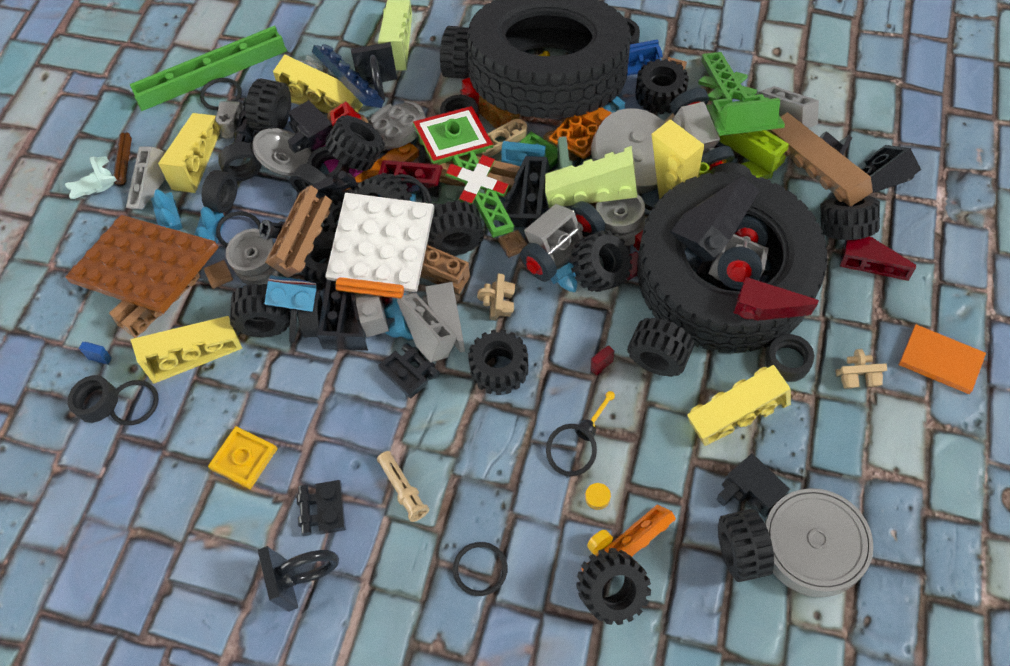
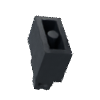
M309 100L288 112L290 117L289 125L296 134L287 141L289 148L294 154L306 148L313 152L326 144L325 140L333 125Z
M751 453L726 476L725 481L722 483L725 489L718 494L716 500L724 507L734 498L741 502L746 499L751 509L756 510L765 517L770 513L773 506L789 493L790 488Z

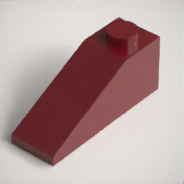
M383 160L378 175L382 173L387 175L406 174L419 180L426 188H431L438 185L443 167L442 165ZM406 184L408 192L420 190L415 184Z
M870 236L856 240H845L840 261V267L907 281L910 280L916 269V264Z
M746 277L740 289L733 313L740 315L744 319H754L757 321L812 315L819 300Z

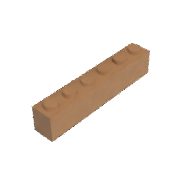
M788 112L781 116L785 123L784 128L767 130L789 144L788 150L784 153L786 157L789 156L793 159L796 166L805 169L812 179L816 178L825 190L829 189L833 192L840 202L843 201L848 206H853L873 192L871 177Z

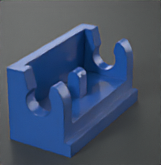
M658 39L630 44L627 76L638 74V71L641 70L644 64L647 65V62H654L655 59L663 57Z

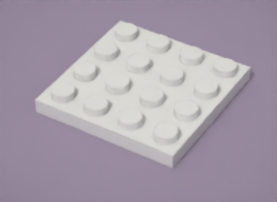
M345 193L325 276L327 280L336 281L339 277L399 284L404 286V291L417 292L434 213V205Z

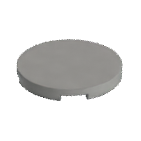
M405 101L402 104L393 106L390 103L380 108L371 116L368 123L382 136L385 142L384 149H394L404 146L418 137L413 121L424 119L426 116L420 105L415 102Z

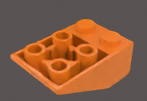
M599 107L598 110L590 113L586 112L583 115L567 117L549 137V141L558 145L559 137H567L568 151L585 159L591 155L592 140L600 124L612 112Z

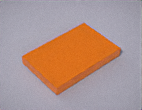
M915 324L898 365L970 395L986 352Z

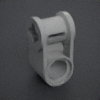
M221 101L219 103L215 120L220 125V134L223 138H234L233 135L237 127L239 115L244 109L242 102Z

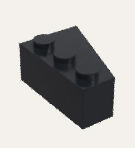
M327 280L317 332L322 349L368 351L364 330L359 319L355 293L337 291L336 281Z

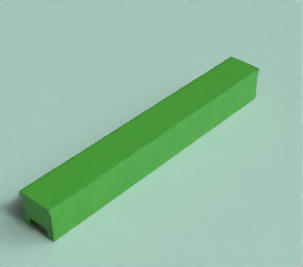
M274 25L129 85L141 111H144L200 88L211 80L224 78L285 53L287 49L282 36L279 35Z

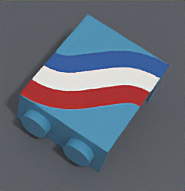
M270 275L264 304L313 312L316 282Z

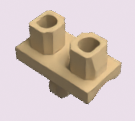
M498 273L497 281L492 284H485L484 288L479 289L477 292V298L483 301V305L490 306V320L496 321L499 316L510 317L514 311V303L503 300V297L512 298L515 284L504 281V274Z
M856 349L854 356L847 357L846 359L847 364L854 363L855 366H842L841 369L835 370L836 377L841 376L844 389L860 387L858 375H865L866 387H878L883 385L882 373L887 371V364L866 365L868 362H873L872 355H865L862 349Z

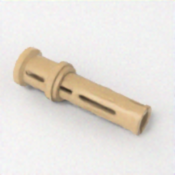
M385 451L377 457V462L381 465L398 493L397 500L407 510L409 514L408 519L411 522L422 519L430 510L428 505L423 504L418 496V489L409 484L391 452Z

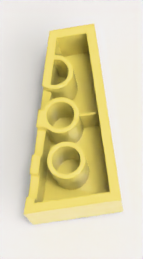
M287 55L282 57L273 70L276 81L286 83L289 87L292 103L301 105L309 100L319 111L329 113L330 110L337 108L345 101L357 113L363 106L340 80Z
M192 113L159 161L158 165L171 190L196 193L220 134V125L217 124L215 115Z
M671 119L651 134L659 199L681 182L685 183L687 179L695 176L698 178L704 150L703 143Z
M229 316L130 339L138 364L153 384L243 349L237 332L230 325Z
M774 365L769 368L763 367L756 371L750 379H742L735 383L731 390L725 393H717L712 397V401L705 405L699 404L695 406L687 416L704 446H707L733 433L734 427L737 425L739 427H746L752 424L756 416L760 414L764 415V417L773 414L774 409L778 405H782L783 408L791 405V388Z

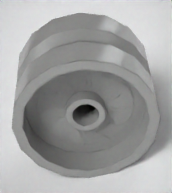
M637 195V198L598 202L596 210L605 222V231L617 233L619 239L623 238L625 240V246L635 244V235L641 232L645 226V203L642 198Z
M259 229L244 230L236 234L229 241L226 248V259L238 278L246 285L268 284L270 275L278 276L280 272L265 263L274 242L272 238L269 240L261 238Z

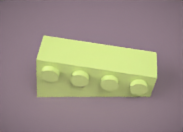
M387 0L386 8L383 9V21L378 44L391 42L396 70H407L412 24L410 0Z
M632 146L624 148V152L614 154V152L605 154V158L596 161L592 159L586 160L580 166L574 167L571 165L545 174V193L549 208L555 204L571 206L580 201L596 203L637 198Z

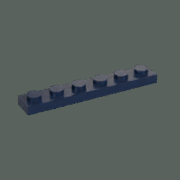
M326 44L313 46L312 53L363 105L382 108L384 100L378 95V92L368 85L369 83L359 76L360 74L354 71L351 65L342 59L341 55L335 53L331 46Z

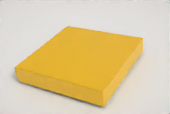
M235 426L208 467L210 470L251 490L278 448L276 445Z

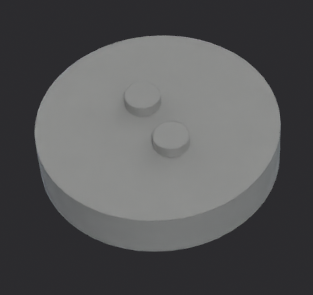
M628 108L613 112L602 121L593 137L591 144L592 160L596 161L605 158V154L614 152V154L624 152V148L632 146L637 194L656 190L658 186L651 134L664 125L665 122L658 116L641 109Z
M814 488L794 491L781 498L773 506L765 520L774 551L773 574L783 584L798 593L812 597H831L841 594L853 587L870 566L873 556V538L870 527L861 512L851 502L836 493Z

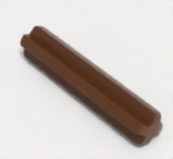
M128 132L119 134L113 176L117 180L114 182L116 185H123L126 182L132 137Z

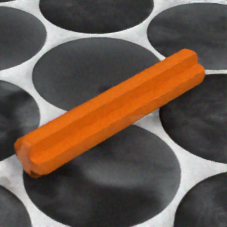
M342 277L336 280L337 291L399 299L404 295V286L399 284Z

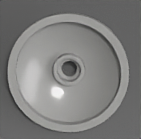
M278 128L260 131L256 134L252 143L255 157L265 168L276 174L289 177L301 164H307L308 158L313 152L306 148L294 154L289 148L287 140L293 137L295 133Z

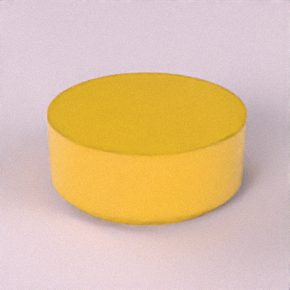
M594 483L587 488L585 501L590 508L602 510L610 503L611 493L606 485Z
M600 530L591 537L587 548L594 555H598L599 550L605 549L611 544L613 537L607 530Z

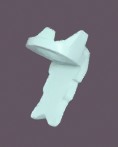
M106 156L90 157L94 172L90 173L89 176L81 178L79 181L65 184L66 188L71 190L69 194L70 199L105 191L117 181L109 170L102 167L109 162Z

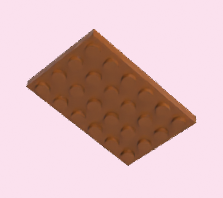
M121 215L101 235L93 247L86 252L84 257L72 267L65 278L72 284L164 314L219 247L213 240Z

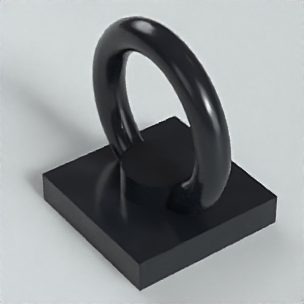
M391 42L351 49L355 71L360 74L359 76L369 84H374L378 95L385 102L382 82L397 80Z
M268 546L258 549L269 601L288 612L298 608L293 586L319 579L332 572L339 564V556L330 550L310 551L287 560ZM328 561L324 565L307 572H294L295 568L307 563Z

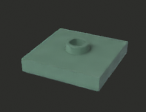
M559 137L558 170L572 165V161H569L567 137Z

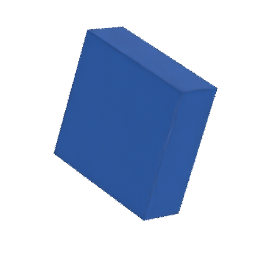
M82 342L79 347L88 360L108 365L112 359L103 346Z

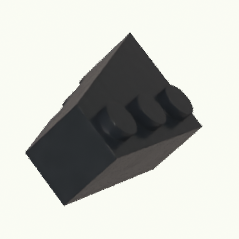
M525 156L514 179V184L505 197L506 201L503 206L514 227H529L546 211L545 174L550 173L547 157Z

